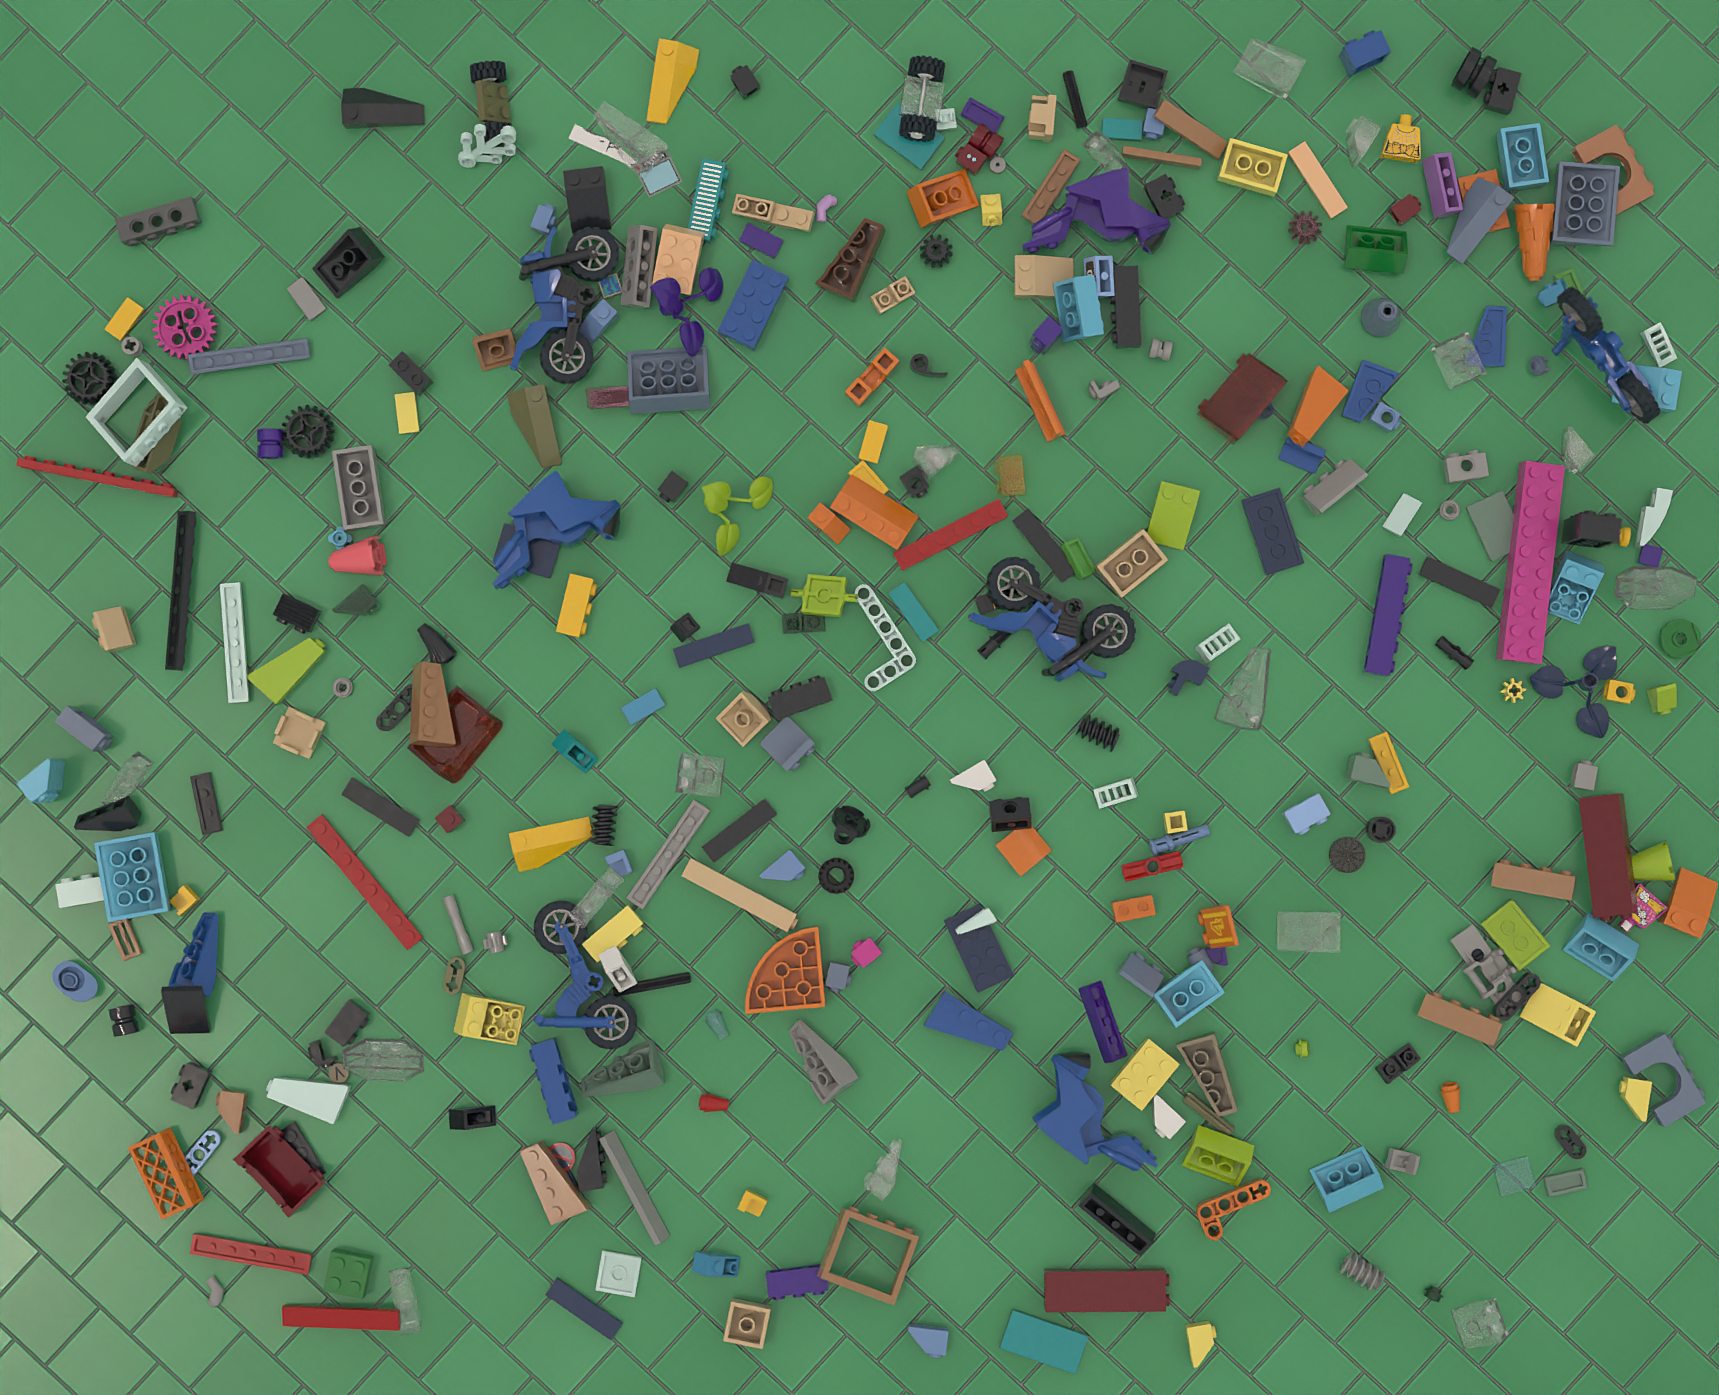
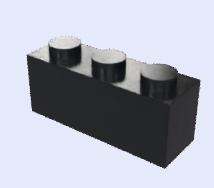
M818 675L808 679L809 683L802 685L801 682L790 685V690L783 692L782 689L771 692L772 696L768 697L775 719L779 720L832 701L825 678H820Z

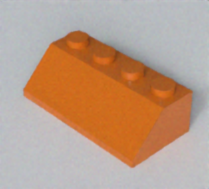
M853 474L830 506L831 509L897 550L919 518L918 515Z

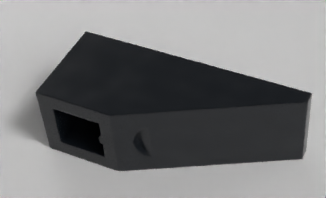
M732 563L726 582L783 599L789 579Z
M597 1126L591 1130L577 1169L579 1192L602 1189L605 1183L608 1182L607 1172L602 1169L605 1157L604 1151H600L599 1143L601 1142L599 1139L602 1135L601 1131H597Z

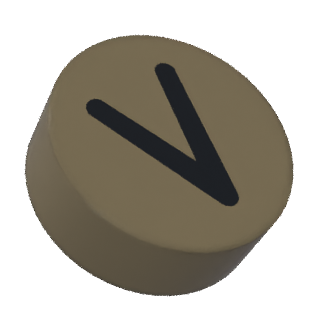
M336 1063L329 1069V1078L334 1083H343L350 1075L349 1068L343 1063Z

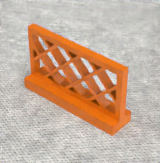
M1029 359L1023 361L1022 366L1014 371L1046 441L1050 442L1066 433L1034 363H1030Z
M171 1127L128 1147L161 1220L204 1200ZM154 1139L157 1142L159 1151L151 1148ZM137 1147L146 1150L144 1158L139 1156ZM150 1153L157 1155L156 1163L148 1160ZM162 1158L168 1166L167 1169L160 1166ZM147 1165L154 1168L152 1176L146 1171ZM158 1171L166 1174L164 1181L157 1178ZM170 1176L173 1177L176 1187L168 1184ZM155 1183L163 1186L161 1194L156 1192L154 1188ZM167 1189L174 1192L173 1199L165 1196ZM178 1195L182 1196L185 1205L177 1202ZM164 1201L171 1204L168 1213H166L163 1207Z

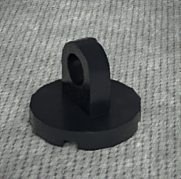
M837 807L831 816L832 822L836 827L834 831L835 841L846 845L851 843L854 837L865 836L871 827L869 819L867 818L866 820L863 817V812L854 807ZM842 832L848 836L842 837L839 833Z

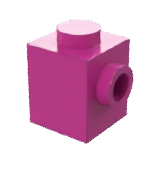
M869 937L864 942L860 939L852 945L853 950L851 953L853 956L850 958L857 967L861 965L864 968L881 955L882 952Z

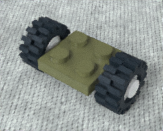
M481 61L470 65L471 83L475 84L479 121L487 122L482 124L486 126L485 142L499 135L504 126H512L507 85L500 84L507 80L506 66L501 61Z

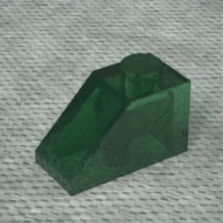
M362 584L332 610L337 614L359 616L369 614L371 616L379 609L380 601L366 585Z

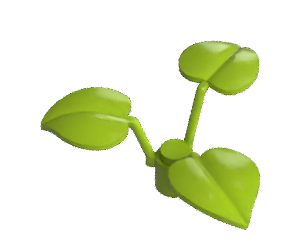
M761 476L755 479L749 490L751 498L748 499L730 497L731 488L726 482H713L702 487L705 496L704 504L708 511L719 515L725 521V524L721 525L716 533V546L720 556H724L736 546L740 537L738 525L735 523L730 524V521L721 511L727 509L728 501L752 502L753 508H763L770 501L773 492V481L770 477Z

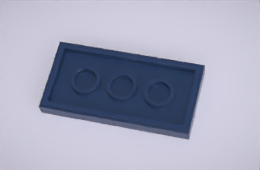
M1280 488L1241 500L1265 575L1267 576L1304 564Z

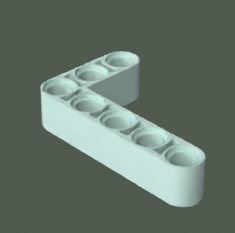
M862 584L856 588L855 594H858L860 589H867L870 595L867 599H861L858 596V603L894 657L866 676L864 681L865 687L869 691H877L912 669L916 663V658L873 590L868 585ZM873 605L880 608V613L877 616H872L869 613V608ZM883 622H888L891 625V630L887 633H883L879 628ZM893 639H899L902 646L900 649L895 650L891 647L890 642ZM908 655L912 658L913 661L910 666H904L901 663L903 656ZM886 667H894L896 674L893 677H887L884 673ZM870 677H876L879 680V685L876 688L868 686L867 681Z

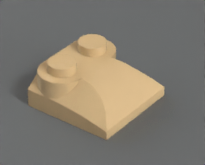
M742 691L716 717L717 721L742 747L771 720L769 712L752 694Z

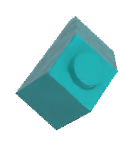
M565 729L551 743L565 758L585 774L598 760L591 751Z

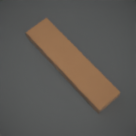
M1165 99L1161 101L1153 115L1154 119L1214 159L1220 158L1228 141Z
M1124 146L1121 153L1123 158L1197 170L1200 169L1202 163L1201 158Z
M1064 149L1021 217L1032 224L1043 219L1081 159Z

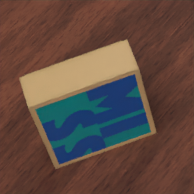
M617 273L598 281L604 299L622 293Z

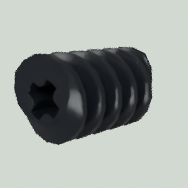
M1087 714L1082 719L1075 736L1079 732H1082V739L1089 735L1088 742L1095 738L1097 746L1103 742V749L1110 745V752H1112L1120 736L1119 728L1117 727L1112 731L1111 724L1105 728V721L1097 724L1098 718L1095 717L1090 721L1091 715Z
M598 805L592 808L598 814L592 815V818L596 819L597 822L591 823V826L595 827L596 830L590 831V834L595 836V838L589 839L590 842L597 845L614 846L609 841L615 840V837L611 836L610 833L616 832V829L610 827V825L616 824V821L612 820L611 817L617 816V813L613 812L612 809H616L618 806Z

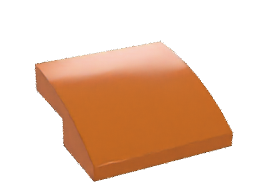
M1033 826L1029 829L1013 830L995 845L1020 877L1052 851Z

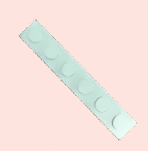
M241 583L220 584L228 703L250 702L249 683L246 678L248 676Z

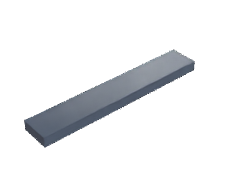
M308 338L188 354L191 374L311 358Z

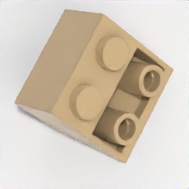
M120 606L93 612L94 618H92L94 628L99 631L100 637H98V641L102 649L104 648L108 652H117L137 645L125 607Z

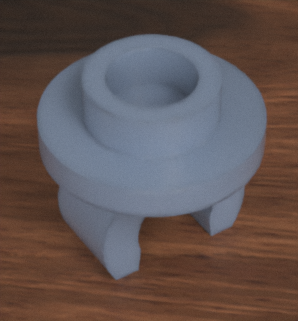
M1533 356L1531 358L1529 368L1533 375L1539 376L1544 372L1550 371V368H1545L1544 362L1549 360L1548 357Z

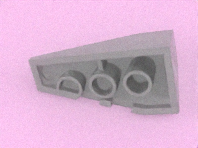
M798 1020L788 1030L797 1053L802 1055L805 1062L803 1068L810 1074L812 1079L810 1085L823 1105L847 1090L858 1079L849 1063L802 1020Z

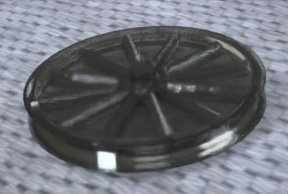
M1343 837L1332 844L1329 851V859L1333 867L1338 871L1344 873L1355 872L1365 861V849L1357 839Z

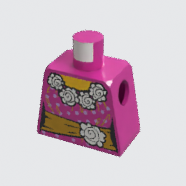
M1635 883L1638 913L1632 914L1633 918H1625L1618 924L1627 933L1634 925L1640 929L1646 928L1668 910L1661 901L1640 883Z

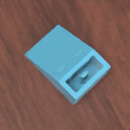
M1566 550L1551 585L1548 613L1580 624L1603 578L1604 565Z

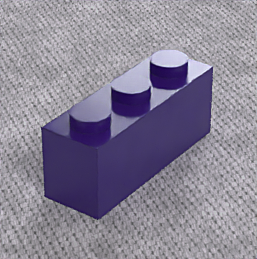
M1048 316L1032 334L1029 342L1032 344L1030 347L1037 354L1042 353L1045 355L1060 338L1063 328Z
M821 1264L766 1271L768 1298L773 1297V1300H782L787 1295L799 1298L804 1297L805 1293L813 1292V1295L825 1294V1291H828V1281L817 1276Z

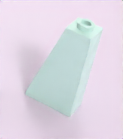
M276 1077L274 1080L269 1081L266 1091H268L267 1097L335 1124L352 1085Z

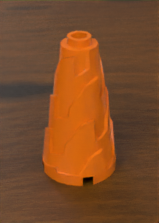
M1555 204L1514 205L1516 230L1519 233V248L1522 253L1523 272L1525 277H1528V281H1540V277L1544 276V272H1546L1547 251H1549L1550 234L1553 230Z

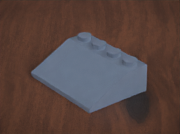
M1563 161L1556 165L1553 194L1555 211L1553 230L1550 234V245L1613 246L1620 166Z
M702 346L694 357H690L685 348L627 351L631 414L710 409L706 346Z

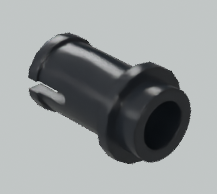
M925 775L923 777L919 776L920 779L905 787L911 799L923 790H928V787L931 786Z

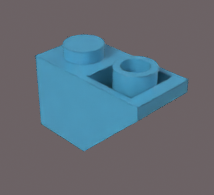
M695 1252L692 1272L707 1277H737L740 1257L715 1252Z

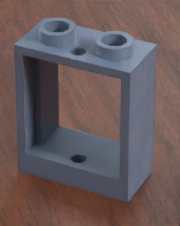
M66 706L55 720L58 725L92 751H106L113 743L111 739L114 735L78 707Z

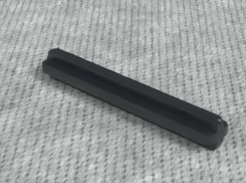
M689 972L638 981L636 985L622 992H619L614 986L613 994L614 996H623L687 984L691 982V975Z

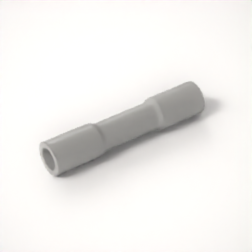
M454 895L442 898L456 932L462 955L474 951L460 917Z

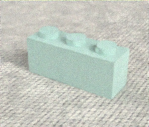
M93 874L81 876V880L74 881L72 877L61 879V884H55L59 908L104 900L100 876L93 878Z

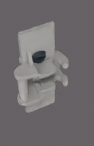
M1471 924L1451 938L1450 941L1465 961L1466 966L1462 969V972L1466 973L1481 994L1480 998L1484 1000L1490 997L1493 1003L1496 1004L1515 984L1509 974H1514L1516 969L1512 965L1509 966L1502 956L1504 954L1502 949L1495 948L1491 950L1475 926ZM1475 967H1479L1490 983L1487 988L1473 969ZM1503 982L1505 985L1504 990L1496 992L1498 985ZM1519 991L1512 994L1514 1002L1521 1000L1522 995ZM1508 1000L1506 1001V1003L1509 1004L1508 1006H1511L1512 1008L1514 1007V1005L1510 1004ZM1501 1007L1499 1009L1501 1014L1506 1015V1008Z

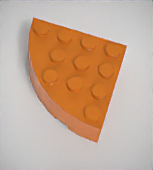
M819 926L804 928L785 936L763 955L755 967L748 984L745 998V1014L825 1007Z

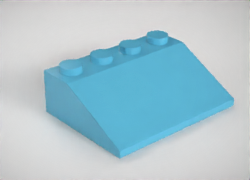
M158 832L94 843L108 922L171 911Z

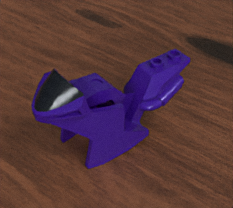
M1128 168L1116 169L1067 186L1066 190L1069 193L1065 194L1068 198L1065 208L1058 212H1053L1031 226L1033 239L1023 244L1022 249L1023 252L1035 253L1042 247H1047V249L1057 248L1059 244L1065 242L1071 222L1080 220L1091 227L1093 232L1106 242L1123 241L1135 234L1142 250L1152 255L1164 241L1171 223L1169 218H1162L1129 198Z

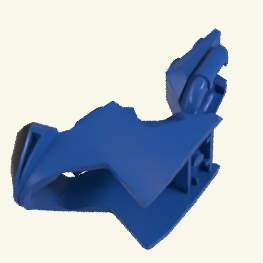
M557 471L544 478L508 513L509 516L514 517L512 522L515 524L516 533L505 543L494 559L493 564L499 572L498 577L493 582L495 589H504L511 583L510 580L515 576L518 578L527 572L526 568L531 564L528 541L535 538L546 539L555 544L571 547L582 541L590 529H594L604 539L615 540L620 527V503L617 500L593 501L570 497Z
M1067 1052L1054 1054L1050 1060L1054 1063L1056 1100L1033 1116L1032 1119L1036 1122L1037 1126L1052 1140L1086 1165L1089 1161L1088 1157L1103 1153L1112 1158L1113 1161L1133 1171H1138L1144 1162L1156 1168L1158 1166L1155 1162L1157 1157L1149 1149L1145 1152L1141 1148L1142 1143L1135 1136L1131 1138L1126 1133H1120L1104 1138L1101 1134L1100 1125L1101 1118H1103L1104 1100L1091 1084L1083 1081L1091 1068L1090 1053Z

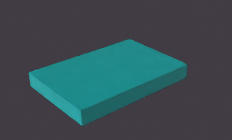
M897 102L875 131L874 136L922 170L945 137L935 131L934 140L929 142H916V140L911 141L909 138L901 137L899 134L901 117L903 115L907 116V114L913 115V113Z

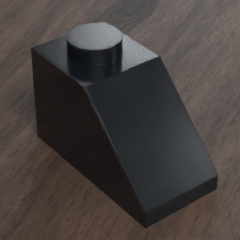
M495 1106L449 1109L450 1129L469 1130L496 1126Z

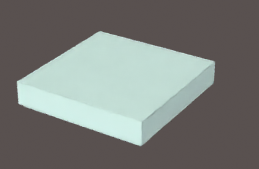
M602 1250L595 1291L635 1297L642 1257Z

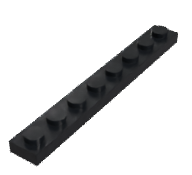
M178 511L165 670L183 671L185 663L184 651L187 641V614L190 603L189 590L191 585V566L193 564L192 553L195 542L194 528L196 525V512Z

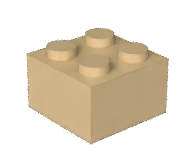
M732 1298L723 1341L763 1349L771 1306Z

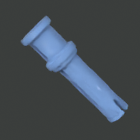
M1207 824L1174 835L1165 834L1162 838L1156 840L1149 839L1148 841L1153 856H1157V853L1166 850L1173 851L1176 846L1210 836Z

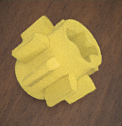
M1511 678L1510 684L1502 683L1505 687L1499 692L1504 693V701L1511 698V702L1515 703L1516 698L1523 699L1521 694L1526 689H1522L1520 686L1522 681L1515 683L1514 678ZM1513 687L1517 692L1509 693V689Z

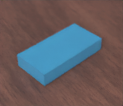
M655 688L623 706L621 709L630 725H633L666 705Z

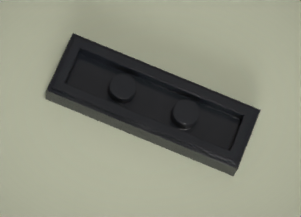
M211 772L190 776L202 835L223 831Z

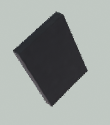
M202 986L162 987L161 994L170 1034L210 1033L211 1026Z

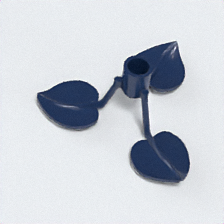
M1615 646L1598 647L1586 654L1583 666L1591 673H1586L1575 681L1563 683L1564 673L1560 668L1553 665L1544 666L1530 676L1533 688L1545 698H1558L1563 693L1562 686L1578 684L1581 690L1588 691L1587 708H1582L1577 713V725L1586 734L1597 738L1605 736L1609 726L1607 709L1600 703L1590 706L1593 688L1597 686L1598 679H1609L1616 672Z

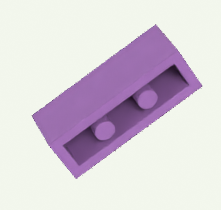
M1451 152L1433 154L1423 160L1422 164L1434 219L1451 217L1463 210Z

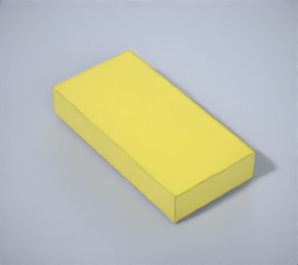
M415 392L394 394L399 434L420 432Z

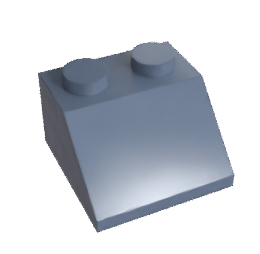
M1130 952L1116 972L1153 997L1164 978L1160 974L1162 970L1153 963L1151 966L1144 962L1146 958L1138 952L1135 954Z

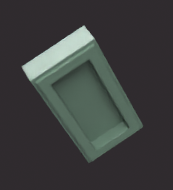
M1583 1168L1543 1177L1548 1197L1588 1189Z

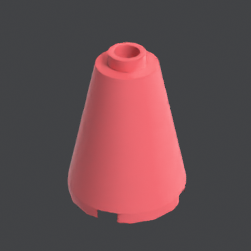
M379 536L368 537L332 552L328 558L329 566L335 572L383 575L385 573V570L382 571L383 566L387 565L385 547L383 543L379 544L377 540L380 539Z

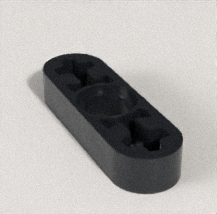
M412 684L407 685L377 717L376 725L380 730H392L410 711L411 704L408 705L401 697L407 698L410 692L408 690L412 689ZM402 702L405 709L402 713L394 711L395 703ZM389 710L398 717L396 720L394 717L389 720V724H391L389 727H382L383 722L381 719H387L390 716L387 713Z
M1529 972L1523 974L1494 1005V1016L1502 1021L1509 1020L1538 990L1541 984L1540 978ZM1528 978L1533 979V986L1528 985ZM1519 987H1524L1525 990H1527L1528 992L1526 993L1523 989H1520ZM1516 991H1519L1522 995L1521 1000L1518 1002L1512 1000V994ZM1507 1000L1510 1004L1514 1005L1513 1008L1511 1006H1508L1509 1004L1506 1003ZM1501 1007L1506 1008V1015H1500L1501 1011L1499 1009Z

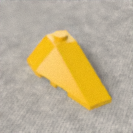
M584 817L509 833L513 855L519 872L540 868L591 838L593 835L590 834V831H592L590 818Z

